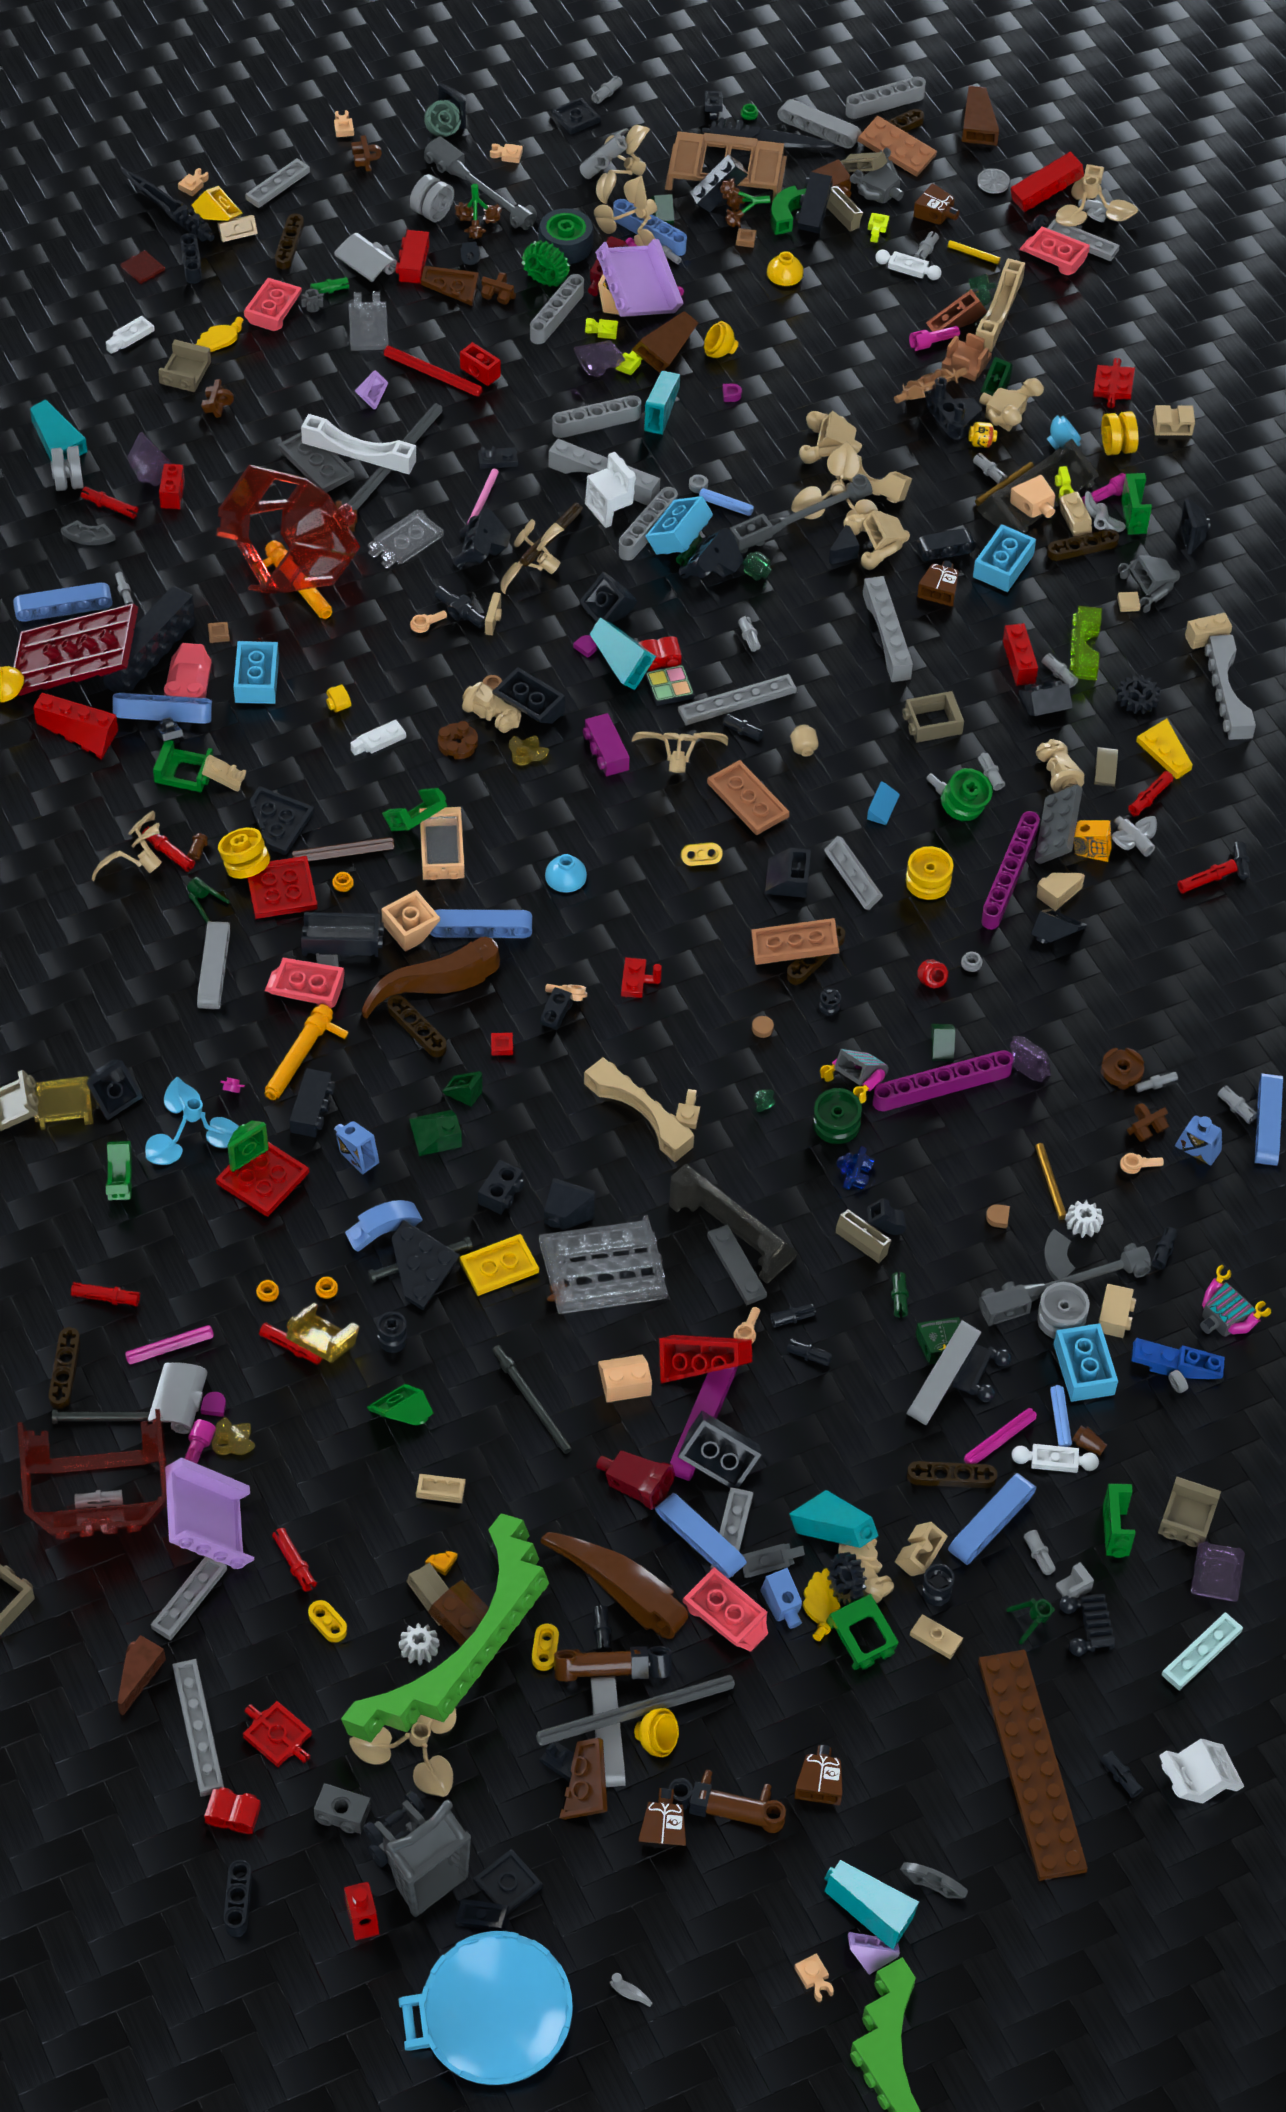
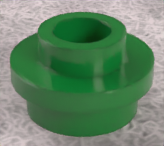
M753 104L744 105L741 109V116L746 120L756 119L758 117L757 107Z

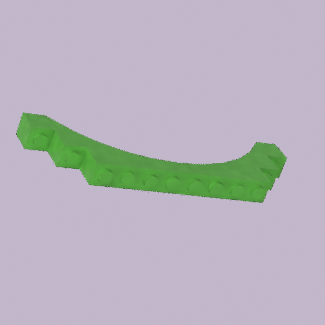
M501 1513L488 1529L498 1553L499 1575L496 1592L489 1610L476 1631L458 1651L437 1668L417 1680L388 1693L355 1701L341 1718L348 1735L371 1743L384 1725L408 1732L413 1724L417 1722L420 1715L444 1723L454 1711L457 1704L467 1694L470 1687L480 1677L482 1671L494 1658L495 1654L507 1641L510 1634L520 1624L523 1617L533 1607L535 1601L549 1584L543 1567L536 1565L539 1557L533 1543L527 1542L530 1535L522 1519Z
M903 1957L877 1971L874 1984L878 1993L883 1997L865 2006L862 2020L867 2030H872V2032L852 2042L850 2057L855 2066H860L863 2070L866 2084L869 2088L875 2089L878 2094L877 2100L884 2110L887 2109L888 2112H921L911 2093L903 2066L901 2043L903 2017L916 1980Z

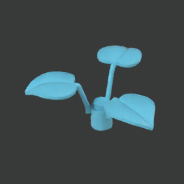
M176 1077L165 1092L164 1105L172 1113L183 1111V1120L173 1140L165 1134H156L150 1137L145 1146V1158L158 1165H169L179 1160L183 1149L176 1142L181 1135L186 1121L196 1122L201 1118L204 1127L208 1129L206 1133L207 1141L217 1148H228V1142L233 1132L239 1126L223 1117L213 1118L210 1121V1125H208L205 1112H202L203 1103L200 1100V1095L194 1088L184 1083L179 1077Z

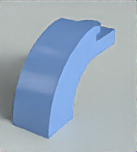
M404 1200L391 1201L377 1205L359 1215L360 1221L345 1233L354 1250L359 1252L380 1235L396 1231L403 1221L415 1227L423 1219L414 1203Z

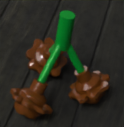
M734 178L724 180L720 187L723 198L727 199V205L732 209V211L727 209V216L725 217L728 225L731 227L737 226L741 228L740 218L755 204L771 203L770 195L754 197L739 191L735 187ZM752 202L744 209L739 210L740 204Z
M472 184V199L466 204L459 202L455 206V215L462 221L470 222L473 219L472 226L465 229L464 232L468 233L469 238L478 239L482 237L486 230L479 226L477 203L484 208L485 215L483 220L487 224L500 220L502 208L498 204L494 206L486 205L479 198L478 184Z

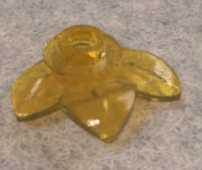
M514 736L509 742L512 760L518 765H527L531 761H540L549 753L548 748L539 747L537 736L530 737L524 741Z
M225 1417L216 1424V1436L212 1440V1449L215 1453L219 1455H227L229 1453L243 1455L255 1447V1444L248 1440L251 1433L250 1423L232 1426L229 1419Z

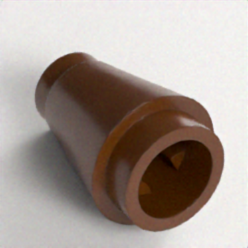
M1081 1425L1072 1439L1076 1443L1075 1446L1099 1456L1107 1446L1088 1426L1085 1428Z

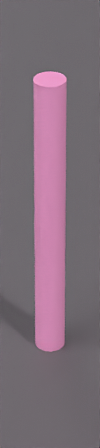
M497 469L491 470L470 518L480 514L498 476L499 471Z

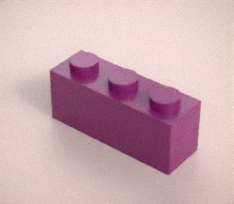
M606 713L585 719V728H583L584 738L589 740L591 752L593 755L596 754L598 766L600 769H603L605 775L610 776L629 770L630 757L609 714Z

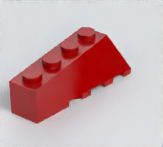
M1070 151L1010 187L1012 200L1023 212L1034 208L1037 204L1049 199L1052 195L1064 190L1070 184L1084 177L1083 164Z
M41 693L33 707L37 724L55 734L59 733L65 736V739L72 743L74 741L81 745V748L88 752L90 750L95 753L96 757L100 759L103 758L118 732L116 714Z
M671 1335L659 1339L661 1383L752 1362V1339Z

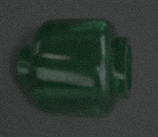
M758 551L750 552L742 563L744 566L743 571L756 581L762 577L766 579L772 571L769 568L771 560Z

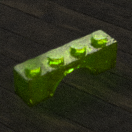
M1078 606L1077 614H1073L1072 625L1075 628H1072L1071 640H1075V642L1071 643L1070 655H1074V658H1070L1069 670H1073V674L1078 679H1097L1099 652L1091 649L1086 641L1092 637L1099 636L1102 608Z

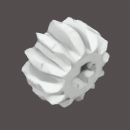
M1087 1200L1084 1204L1077 1201L1075 1206L1071 1205L1066 1214L1067 1229H1073V1235L1080 1233L1082 1238L1085 1234L1092 1237L1094 1232L1098 1233L1103 1224L1104 1219L1101 1216V1209H1096V1203L1089 1205Z
M419 1623L415 1629L408 1626L407 1632H402L399 1642L403 1658L408 1657L410 1664L414 1660H418L419 1665L422 1664L423 1659L430 1663L431 1656L437 1655V1648L440 1646L436 1631H430L429 1625L421 1628Z

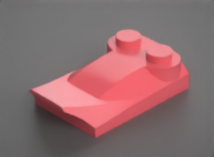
M1041 227L1034 236L1028 238L1019 250L1058 266L1060 273L1064 275H1071L1085 261L1090 245Z
M267 278L245 308L244 316L248 319L249 323L271 331L279 330L283 326V319L302 292V288Z
M180 644L178 650L171 658L167 683L164 686V696L206 698L212 660L207 654L204 645Z
M282 958L280 966L272 971L265 991L278 996L316 1003L317 1006L324 1004L329 1008H333L338 1001L343 987L344 968Z
M715 1567L683 1598V1603L687 1606L690 1614L701 1617L737 1647L751 1652L768 1634L766 1623L768 1612Z

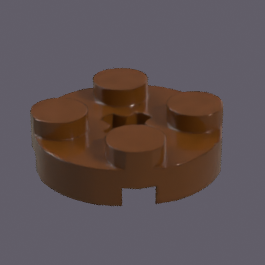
M466 721L452 723L439 730L438 748L447 757L450 755L454 756V759H464L471 756L475 752V748L478 747V734ZM455 739H461V743H458L457 741H454V740H455Z
M1125 1048V1050L1111 1049L1103 1057L1101 1074L1109 1083L1117 1086L1119 1089H1127L1142 1079L1144 1074L1143 1058L1139 1053L1129 1048ZM1118 1065H1120V1066L1126 1065L1127 1068H1126V1070H1122V1069L1119 1068Z

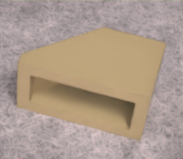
M1052 873L1047 878L1044 877L1039 881L1037 885V898L1056 911L1082 889L1085 875L1082 873Z

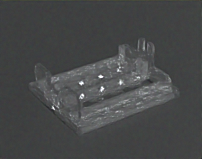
M644 1215L643 1221L539 1235L541 1251L559 1314L667 1299L668 1292L664 1281L665 1274L662 1267V1255L658 1253L655 1232H652L647 1215ZM647 1248V1252L635 1254L634 1249ZM629 1249V1255H613V1252ZM601 1253H607L608 1255L607 1258L593 1260L591 1256ZM586 1255V1261H570L572 1257ZM643 1268H653L654 1275H641ZM630 1270L635 1272L636 1277L620 1279L619 1273ZM609 1273L614 1276V1280L599 1282L597 1277L600 1274ZM587 1276L592 1278L593 1283L577 1285L576 1279ZM563 1279L570 1281L568 1287H565Z

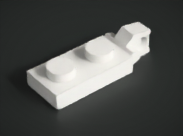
M140 316L114 331L113 336L106 341V350L112 354L120 348L128 347L153 332L154 325L143 316Z
M395 719L362 734L356 740L350 742L351 751L354 755L364 751L372 754L405 739L406 732Z

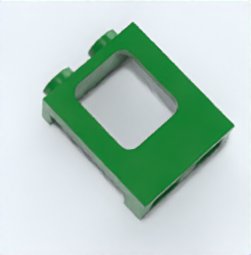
M1145 473L1126 474L1121 504L1127 534H1147L1152 505H1141L1146 482Z
M173 740L165 741L153 768L154 782L202 792L204 785H208L210 779L202 774L205 760L209 755L213 756V749L208 748L206 755L174 749ZM181 762L201 766L196 778L197 782L174 777Z
M439 788L421 789L418 791L423 800V803L408 812L406 808L388 809L382 814L391 831L410 830L447 807L444 793ZM422 808H427V809H425V810L422 811V812H420V810H419V809H422Z
M1108 1484L1103 1503L1106 1556L1122 1558L1130 1555L1135 1530L1121 1529L1120 1515L1127 1514L1132 1496V1484Z
M871 1594L831 1613L826 1620L830 1629H836L854 1661L852 1668L854 1670L860 1667L864 1670L875 1663L874 1660L880 1657L886 1659L892 1656L899 1643ZM867 1617H871L883 1635L886 1644L865 1654L858 1646L849 1627Z

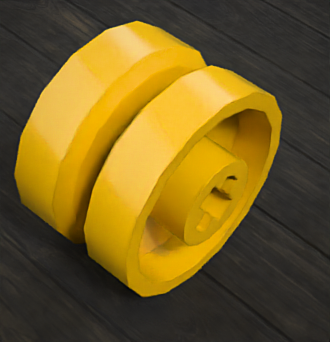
M1132 411L1121 412L1119 416L1116 413L1104 414L1101 423V434L1105 453L1107 455H1118L1121 450L1124 454L1135 453L1138 448V426L1134 413Z
M247 827L237 829L228 833L219 842L218 850L229 876L240 879L248 878L259 874L270 863V856L259 830Z
M933 846L921 847L915 850L910 855L907 865L906 885L909 891L916 897L925 900L943 897L949 891L954 865L950 855L941 848Z

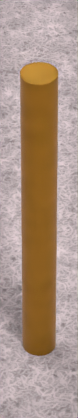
M1029 462L975 500L976 505L981 506L1034 469V464Z
M1039 1143L1035 1148L1058 1218L1063 1220L1066 1217V1211L1044 1144Z

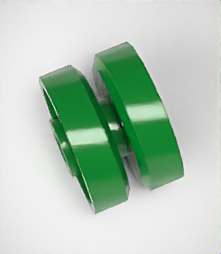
M968 768L956 771L942 791V806L946 813L957 820H974L982 813L985 806L991 800L993 793L991 783L980 771Z

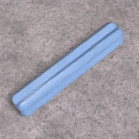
M702 488L699 493V497L703 496L705 501L747 516H751L754 506L705 488Z
M1056 1385L1051 1387L1050 1392L1058 1445L1069 1447L1072 1445L1064 1388Z

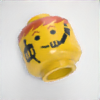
M975 422L969 428L968 439L975 447L989 448L992 442H996L997 430H994L991 423Z

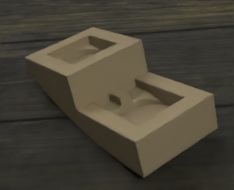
M1097 748L1094 784L1115 786L1118 749Z

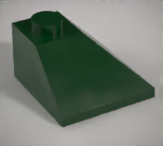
M452 1110L409 1119L419 1156L462 1147V1132L457 1115Z

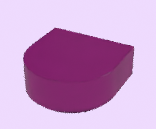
M723 384L724 402H735L741 399L742 388L739 385Z
M585 635L573 643V648L588 658L596 652L597 645L590 635Z
M219 1392L206 1394L202 1401L201 1414L224 1417L226 1408L225 1397Z

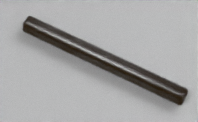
M574 503L555 523L565 529L581 513L583 507L579 503ZM559 534L552 538L544 547L546 548ZM543 535L521 557L520 564H523L524 567L529 566L543 551L542 549L537 551Z

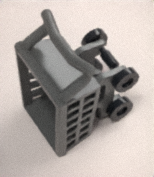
M410 1791L404 1795L405 1802L402 1803L403 1809L401 1811L399 1809L384 1820L385 1823L383 1824L380 1821L375 1824L368 1822L363 1826V1829L372 1842L367 1847L370 1856L379 1867H383L387 1863L391 1866L396 1887L409 1906L411 1914L417 1917L468 1878L471 1835L464 1831L451 1812L453 1807L451 1801L445 1800L435 1814L425 1821L421 1815L425 1812V1807L420 1798L413 1791ZM406 1813L409 1816V1823L406 1824L407 1831H401L396 1836H393L386 1827L391 1828L403 1819Z

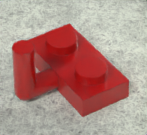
M625 957L621 996L642 998L644 983L659 984L661 982L662 966L655 964L653 966V975H645L646 959Z

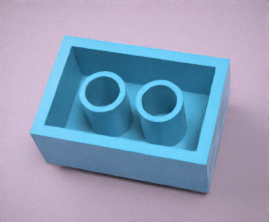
M703 496L673 500L645 537L656 555L685 552L689 549V545L699 536V532L703 527L708 524L713 513Z
M1001 524L975 560L973 577L1008 592L1033 557L1036 539Z
M238 641L234 677L235 703L275 704L279 664L278 642Z
M1101 1324L1057 1330L1054 1347L1070 1401L1115 1395L1118 1379Z

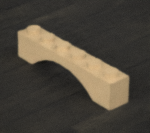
M1007 259L989 310L984 318L981 319L976 330V336L985 339L984 349L988 348L990 352H992L1022 283L1025 269L1024 262Z
M603 1057L584 1072V1084L597 1096L622 1101L634 1107L649 1120L656 1132L659 1149L671 1160L676 1162L693 1148V1132L688 1127L680 1124L673 1114L665 1111L658 1101L651 1099L644 1089L637 1087L629 1076L623 1075L615 1064L608 1062Z

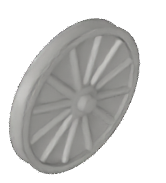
M986 169L978 175L977 183L985 192L1001 193L1008 189L1010 178L1002 170Z

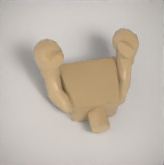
M1031 378L1024 381V385L1018 390L998 388L993 396L983 393L979 403L986 406L985 416L994 426L999 425L1010 431L1014 425L1022 421V414L1026 410L1027 399L1033 396H1040L1043 393L1044 387L1037 378Z
M818 411L808 413L806 417L807 425L814 432L819 433L817 446L803 445L800 448L799 455L804 463L811 464L821 459V457L830 456L835 449L845 442L850 443L856 453L861 450L862 444L855 440L856 428L848 423L843 416H839L834 411L829 415Z
M873 510L866 515H863V513L852 514L844 519V526H850L854 535H858L861 528L865 527L876 550L871 553L865 552L861 557V565L867 570L874 569L884 558L900 550L903 543L907 542L910 537L909 532L903 529L897 517L885 514L882 511Z

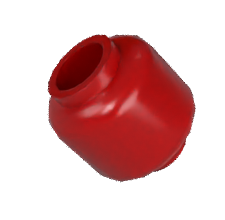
M929 959L922 962L919 966L918 978L923 985L939 988L946 983L948 970L943 963Z

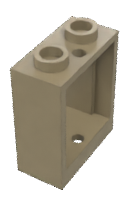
M952 691L906 700L905 708H903V717L905 720H908L910 735L914 736L916 743L963 733L964 719ZM944 709L949 722L920 727L916 715Z
M0 1565V1578L20 1593L0 1613V1635L35 1599L32 1584L24 1578L21 1580L15 1576L14 1571L6 1565L4 1567Z

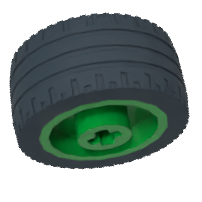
M568 208L553 210L547 213L540 222L539 240L542 242L547 241L549 244L553 243L554 247L559 248L560 252H564V257L568 258L567 262L569 264L578 263L587 258L592 250L593 225L590 218L581 211Z

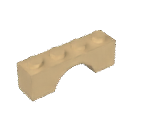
M858 455L860 464L856 475L862 474L867 477L872 486V494L884 495L888 501L893 503L905 500L912 478L894 471L888 473L883 479H874L865 472L861 456ZM843 477L842 481L849 480L852 482V478Z

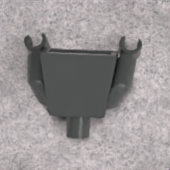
M887 147L883 152L888 162L882 168L870 171L865 176H863L862 171L857 169L850 176V181L853 184H858V193L860 195H863L867 200H874L882 204L891 198L900 201L904 195V192L900 190L901 179L892 161H889L888 157L891 155V151Z
M1139 555L1129 565L1121 563L1118 566V573H1120L1121 579H1126L1129 577V571L1131 570L1146 595L1151 596L1142 597L1139 602L1140 607L1145 605L1143 612L1146 613L1150 611L1152 602L1159 601L1173 589L1174 583L1180 578V573L1178 570H1172L1165 559Z

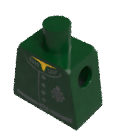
M959 1317L917 1323L916 1338L928 1363H937L960 1324Z

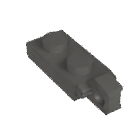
M789 1543L780 1544L742 1554L747 1562L741 1568L743 1576L748 1578L789 1567L794 1564L793 1558L805 1555L803 1546L790 1549Z

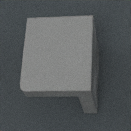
M1080 1562L1073 1566L1070 1576L1056 1583V1588L1063 1597L1067 1595L1070 1598L1075 1597L1078 1599L1080 1596L1091 1592L1094 1579Z

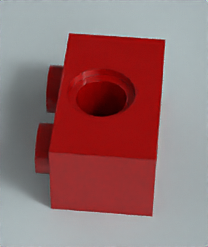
M472 342L460 351V369L485 385L489 386L501 376V360Z
M164 464L159 490L161 508L180 509L185 483L183 465Z

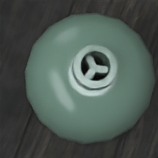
M448 100L432 103L424 115L426 128L436 137H447L454 134L461 124L459 109Z

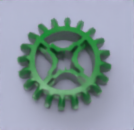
M541 240L538 242L534 241L523 253L522 264L525 266L524 270L528 271V276H531L533 280L549 287L553 285L557 287L566 280L570 271V264L567 262L568 258L564 257V252H560L559 248L554 247L553 243L549 244L547 241L542 242Z

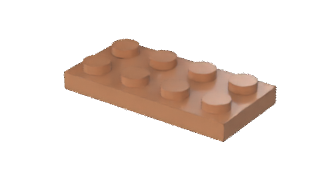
M879 116L858 137V142L875 152H880L881 150L883 152L886 147L889 148L891 151V155L888 157L889 160L916 177L925 169L937 153L935 149Z
M741 760L707 778L708 785L756 835L789 817V811Z
M835 918L752 929L755 965L839 953Z

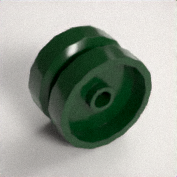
M841 1088L826 1090L819 1095L814 1107V1129L816 1134L830 1144H843L854 1139L860 1131L862 1106L859 1098L853 1092Z

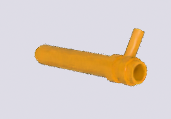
M276 540L269 542L265 547L268 558L253 566V571L257 574L271 564H274L276 568L284 573L320 618H329L332 614V607L292 560V555L285 549L282 543Z
M319 1004L318 1007L312 1010L311 1016L304 1023L305 1027L265 1087L264 1094L267 1098L276 1100V1098L281 1096L319 1036L323 1035L325 1030L346 1039L349 1032L331 1023L333 1018L331 1008L324 1004Z

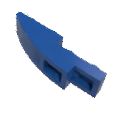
M1136 1338L1133 1342L1131 1361L1150 1366V1372L1169 1375V1373L1179 1370L1184 1378L1221 1379L1224 1372L1225 1357L1183 1345L1180 1349H1175Z

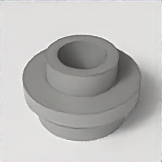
M968 952L962 957L961 965L965 970L975 972L982 967V959L978 953Z

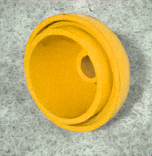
M782 252L769 262L767 276L777 285H794L803 277V266L792 253Z
M724 321L714 324L709 329L704 341L705 353L712 358L723 357L728 353L733 354L738 347V341L735 340L731 326Z
M0 667V703L13 699L22 689L24 676L14 667Z
M658 1708L650 1711L644 1716L642 1721L636 1724L634 1734L635 1738L641 1742L642 1747L650 1755L666 1757L677 1744L679 1727L674 1714L669 1709Z

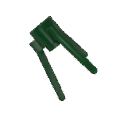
M198 877L193 878L187 886L188 891L191 892L188 897L195 903L207 924L210 920L197 898L203 899L208 893H211L225 903H230L227 898L209 887Z
M1032 1598L1029 1602L1006 1609L1007 1612H1012L1030 1607V1617L1034 1621L1019 1640V1644H1023L1041 1622H1047L1050 1615L1055 1611L1050 1602L1045 1599L1036 1601Z

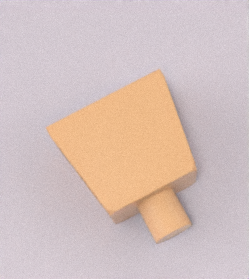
M1042 475L1011 488L1010 503L1029 517L1034 518L1043 514L1046 518H1050L1054 515L1055 493Z

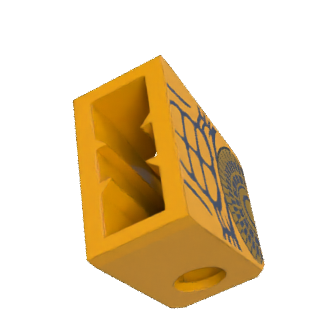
M1078 821L1073 842L1075 854L1108 862L1112 848L1110 821Z

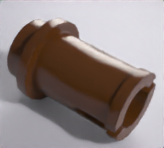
M197 833L192 837L193 843L187 854L192 860L198 861L204 847L208 845L206 835Z

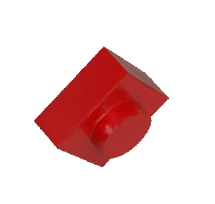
M491 1033L492 1056L513 1055L512 1033Z

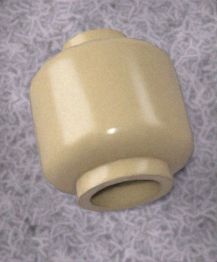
M808 725L797 726L790 735L794 752L802 754V756L812 755L813 751L819 746L815 729Z

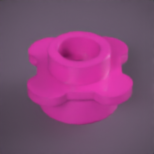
M227 1077V1081L220 1082L224 1083L222 1090L240 1093V1088L245 1087V1085L239 1084L240 1080Z

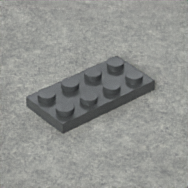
M301 432L278 444L279 450L322 494L355 478L354 471L336 453L303 444Z
M1078 784L1045 797L1034 859L1039 865L1072 852L1082 795V788Z

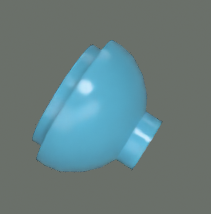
M1057 415L1051 423V435L1047 438L1049 443L1055 450L1059 447L1064 449L1079 447L1082 438L1064 415L1062 417Z
M563 854L554 858L548 864L545 872V879L548 885L559 892L576 891L585 884L587 878L584 864L569 854Z

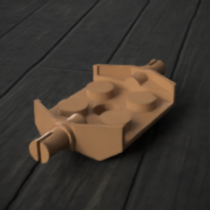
M965 367L959 370L954 368L953 370L937 369L934 373L926 374L918 380L908 381L906 386L902 385L904 391L894 396V401L899 403L904 400L924 398V392L933 389L935 379L938 378L939 382V377L945 378L947 383L953 380L957 384L959 377L967 375V369Z

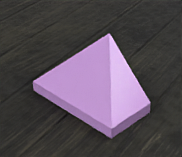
M375 370L355 392L369 406L376 409L388 382Z
M853 1932L848 1933L850 1950L869 1975L899 1957L898 1943L893 1950L877 1936Z

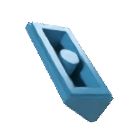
M881 781L868 809L867 820L887 825L900 794Z

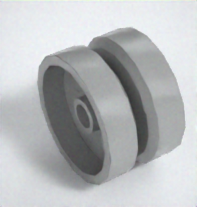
M425 175L413 188L410 196V208L414 212L424 215L430 221H440L450 210L454 199V189L451 185L440 181V179L433 175Z
M69 446L67 448L68 459H64L61 447L51 448L52 477L55 479L56 491L67 489V478L69 477L73 489H82L83 480L78 446Z
M1058 1282L1048 1286L1041 1295L1037 1315L1038 1325L1046 1335L1055 1339L1057 1330L1085 1326L1090 1305L1087 1294L1082 1288L1073 1283Z

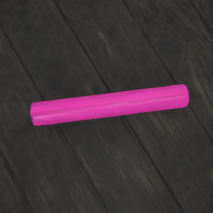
M210 1325L127 1351L125 1353L127 1362L134 1364L213 1338V1330Z
M1027 1408L964 1456L965 1463L977 1464L1033 1422L1037 1416L1036 1412L1032 1408Z

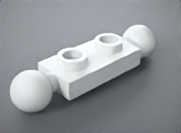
M879 250L875 256L879 264L888 263L889 269L921 279L924 274H927L931 280H937L941 276V269L938 266L928 267L929 261L896 251L890 256L886 250Z
M1033 1444L1032 1451H1029L1025 1446H1017L1012 1451L1014 1462L1024 1464L1031 1460V1468L1077 1473L1078 1465H1081L1087 1471H1093L1099 1464V1459L1094 1453H1085L1083 1456H1079V1448Z

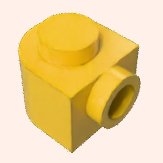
M342 684L327 690L328 699H326L330 710L339 712L351 707L349 695Z

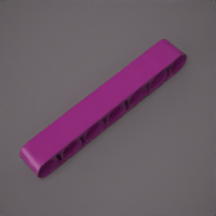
M1028 811L1021 816L984 904L981 923L987 929H995L999 926L1036 838L1040 818L1035 812Z
M1005 1050L997 1051L880 1083L874 1090L873 1106L878 1111H887L1007 1078L1012 1071L1013 1055Z
M739 1366L707 1374L670 1461L676 1477L687 1481L691 1480L696 1467L678 1457L689 1428L701 1411L717 1419Z

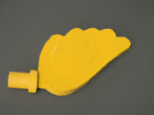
M237 317L231 326L217 325L210 327L207 332L201 334V338L197 340L195 345L208 347L211 353L233 344L237 340V332H240L242 329L243 318Z
M825 1568L822 1573L815 1572L812 1579L808 1582V1587L804 1590L805 1600L802 1606L808 1616L818 1623L817 1630L813 1634V1638L817 1641H821L824 1635L831 1631L826 1620L831 1613L840 1609L838 1598L833 1597L834 1590L829 1588L832 1583L831 1580L827 1579L830 1573L828 1568Z

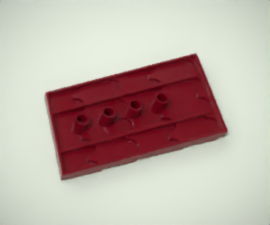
M129 604L20 632L13 666L24 676V683L18 695L22 696L40 689L47 690L71 681L78 682L97 675L104 676L127 668L138 606Z

